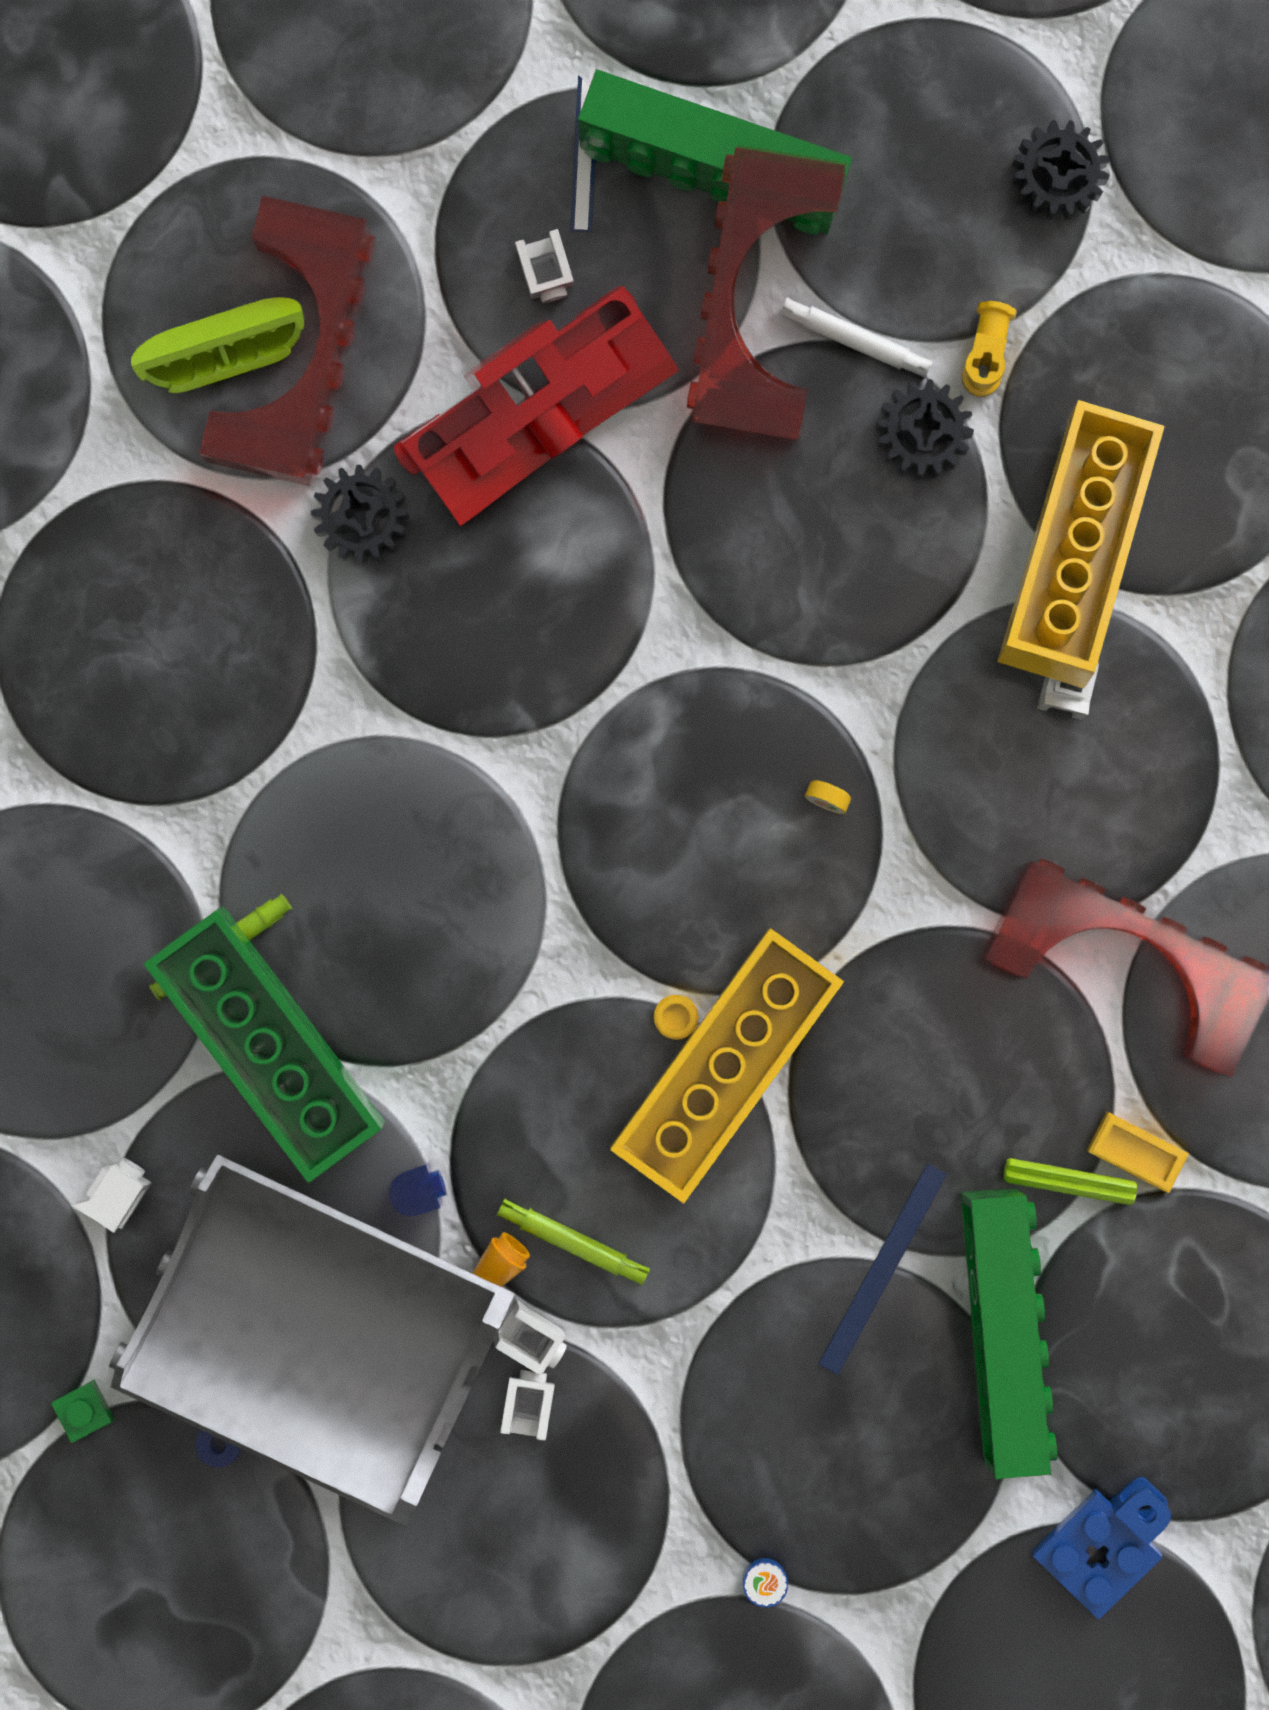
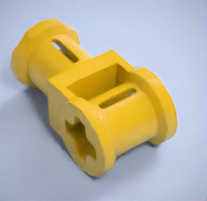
M997 301L979 302L976 311L980 315L972 351L968 354L962 372L964 388L970 394L977 397H986L993 394L1000 385L1005 371V359L1003 356L1009 323L1016 318L1017 314L1015 308ZM980 365L988 367L987 378L979 376Z

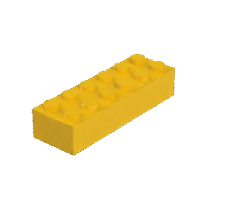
M1080 400L1077 401L1067 421L997 662L1085 688L1096 671L1165 426Z
M769 928L618 1135L610 1150L684 1204L844 981Z

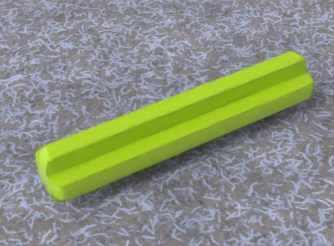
M1012 1158L1007 1159L1004 1167V1180L1012 1184L1126 1205L1134 1204L1136 1199L1137 1183L1132 1180Z

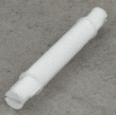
M788 297L780 312L781 316L783 315L803 324L804 329L807 328L896 367L898 370L904 368L922 376L924 379L933 362L909 352L908 347L905 348L814 308V306L811 308L806 307Z

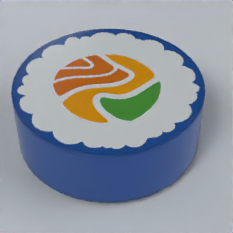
M769 1558L757 1559L750 1563L744 1571L742 1579L744 1593L753 1604L759 1607H772L780 1603L786 1596L788 1590L787 1575L784 1568L777 1561Z

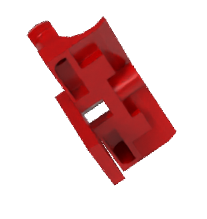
M618 286L575 316L574 320L560 330L556 329L551 320L537 323L463 375L473 391L395 444L394 452L399 463L409 473L415 475L421 472L461 527L548 460L571 447L583 435L677 373L679 369L638 308L634 297L624 286ZM530 357L533 358L548 382L536 390L518 366ZM507 373L511 374L526 396L516 404L499 381Z

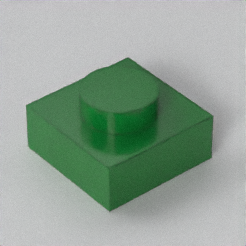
M95 1379L51 1403L71 1443L115 1420Z

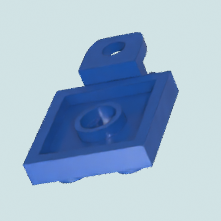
M1139 1477L1129 1482L1111 1499V1503L1095 1488L1032 1550L1033 1557L1099 1620L1163 1558L1161 1551L1152 1541L1164 1531L1171 1520V1511L1168 1508L1167 1499L1144 1477ZM1142 1506H1150L1147 1509H1140ZM1091 1545L1096 1549L1104 1545L1108 1548L1105 1553L1107 1560L1101 1564L1098 1562L1094 1564L1088 1562L1089 1553L1086 1549Z

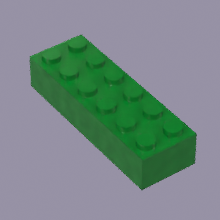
M598 69L595 70L578 117L580 148L584 149L585 154L590 158L604 163H608L612 159L627 164V169L637 175L651 177L652 173L669 179L668 182L680 190L693 191L696 188L711 193L710 197L716 202L728 206H734L736 202L751 207L752 212L759 217L768 220H776L777 217L794 222L793 225L798 230L814 235L818 234L819 231L826 234L829 233L846 185L853 158Z
M224 906L215 910L143 963L308 1183L382 1129L385 1120Z
M1014 1188L960 1192L983 1461L995 1479L1051 1475L1050 1461L1057 1460V1444L1054 1432L1049 1433L1046 1420V1415L1053 1414V1399L1050 1386H1044L1042 1368H1049V1353L1046 1340H1040L1038 1322L1045 1321V1308L1042 1294H1036L1034 1276H1040L1041 1274L1038 1248H1032L1030 1240V1230H1036L1037 1228L1034 1202L1027 1201V1195Z

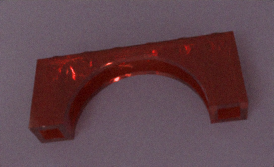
M744 145L735 147L734 155L726 154L722 182L729 183L727 202L719 201L715 219V228L722 229L719 248L712 247L708 264V274L715 275L713 292H705L701 309V319L708 320L705 338L698 337L694 354V364L701 365L698 382L691 381L687 398V408L694 409L692 422L798 440L802 429L808 389L792 385L776 377L766 370L752 355L742 338L736 320L734 304L735 285L739 269L748 250L766 230L778 222L795 215L819 211L837 212L839 210L847 162Z
M262 196L252 240L258 251L275 256L289 264L302 275L313 289L320 316L318 345L314 357L302 378L279 399L263 407L245 412H209L199 453L207 463L310 486L312 475H319L324 458V450L319 449L322 433H329L334 417V407L329 406L333 389H340L344 376L345 366L339 362L343 346L350 347L354 335L355 322L350 320L353 304L360 305L364 293L365 279L360 278L363 262L371 261L375 247V236L370 235L371 231L366 219Z
M1041 858L1038 864L1034 862L1026 863L980 960L1019 979H1027L1033 967L1049 949L1076 933L1090 929H1112L1139 937L1151 944L1167 958L1176 970L1185 988L1189 1005L1190 1024L1182 1057L1221 1076L1232 1077L1269 999V975L1266 974L1268 966L1247 956H1243L1242 960L1238 961L1225 954L1227 946L1211 938L1203 936L1199 942L1184 935L1187 927L1169 918L1162 917L1159 923L1145 916L1146 908L1132 900L1122 897L1119 903L1103 896L1106 889L1097 883L1081 878L1078 884L1063 877L1065 869L1051 861Z

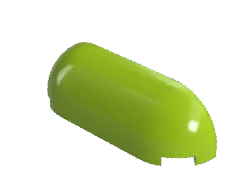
M268 298L169 329L153 336L140 345L132 355L131 366L142 381L146 380L153 385L168 388L170 393H180L276 363L291 353V348L295 345L304 329V316L301 305L291 298Z

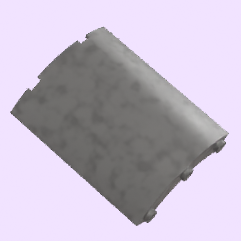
M217 1155L210 1168L206 1170L201 1167L192 1182L189 1192L194 1194L195 1198L174 1251L168 1249L158 1266L156 1274L162 1278L128 1345L123 1342L118 1345L110 1361L109 1367L115 1370L110 1387L407 1527L441 1452L433 1449L434 1445L440 1448L444 1447L515 1293Z

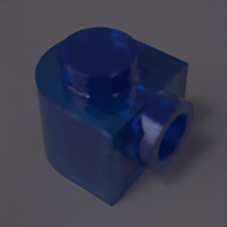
M429 1162L400 1173L391 1183L389 1190L391 1204L399 1213L406 1216H417L441 1208L443 1205L441 1197L447 1195L440 1170L432 1171Z

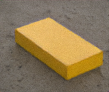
M1107 1111L1086 1150L1092 1155L1166 1193H1170L1189 1153Z

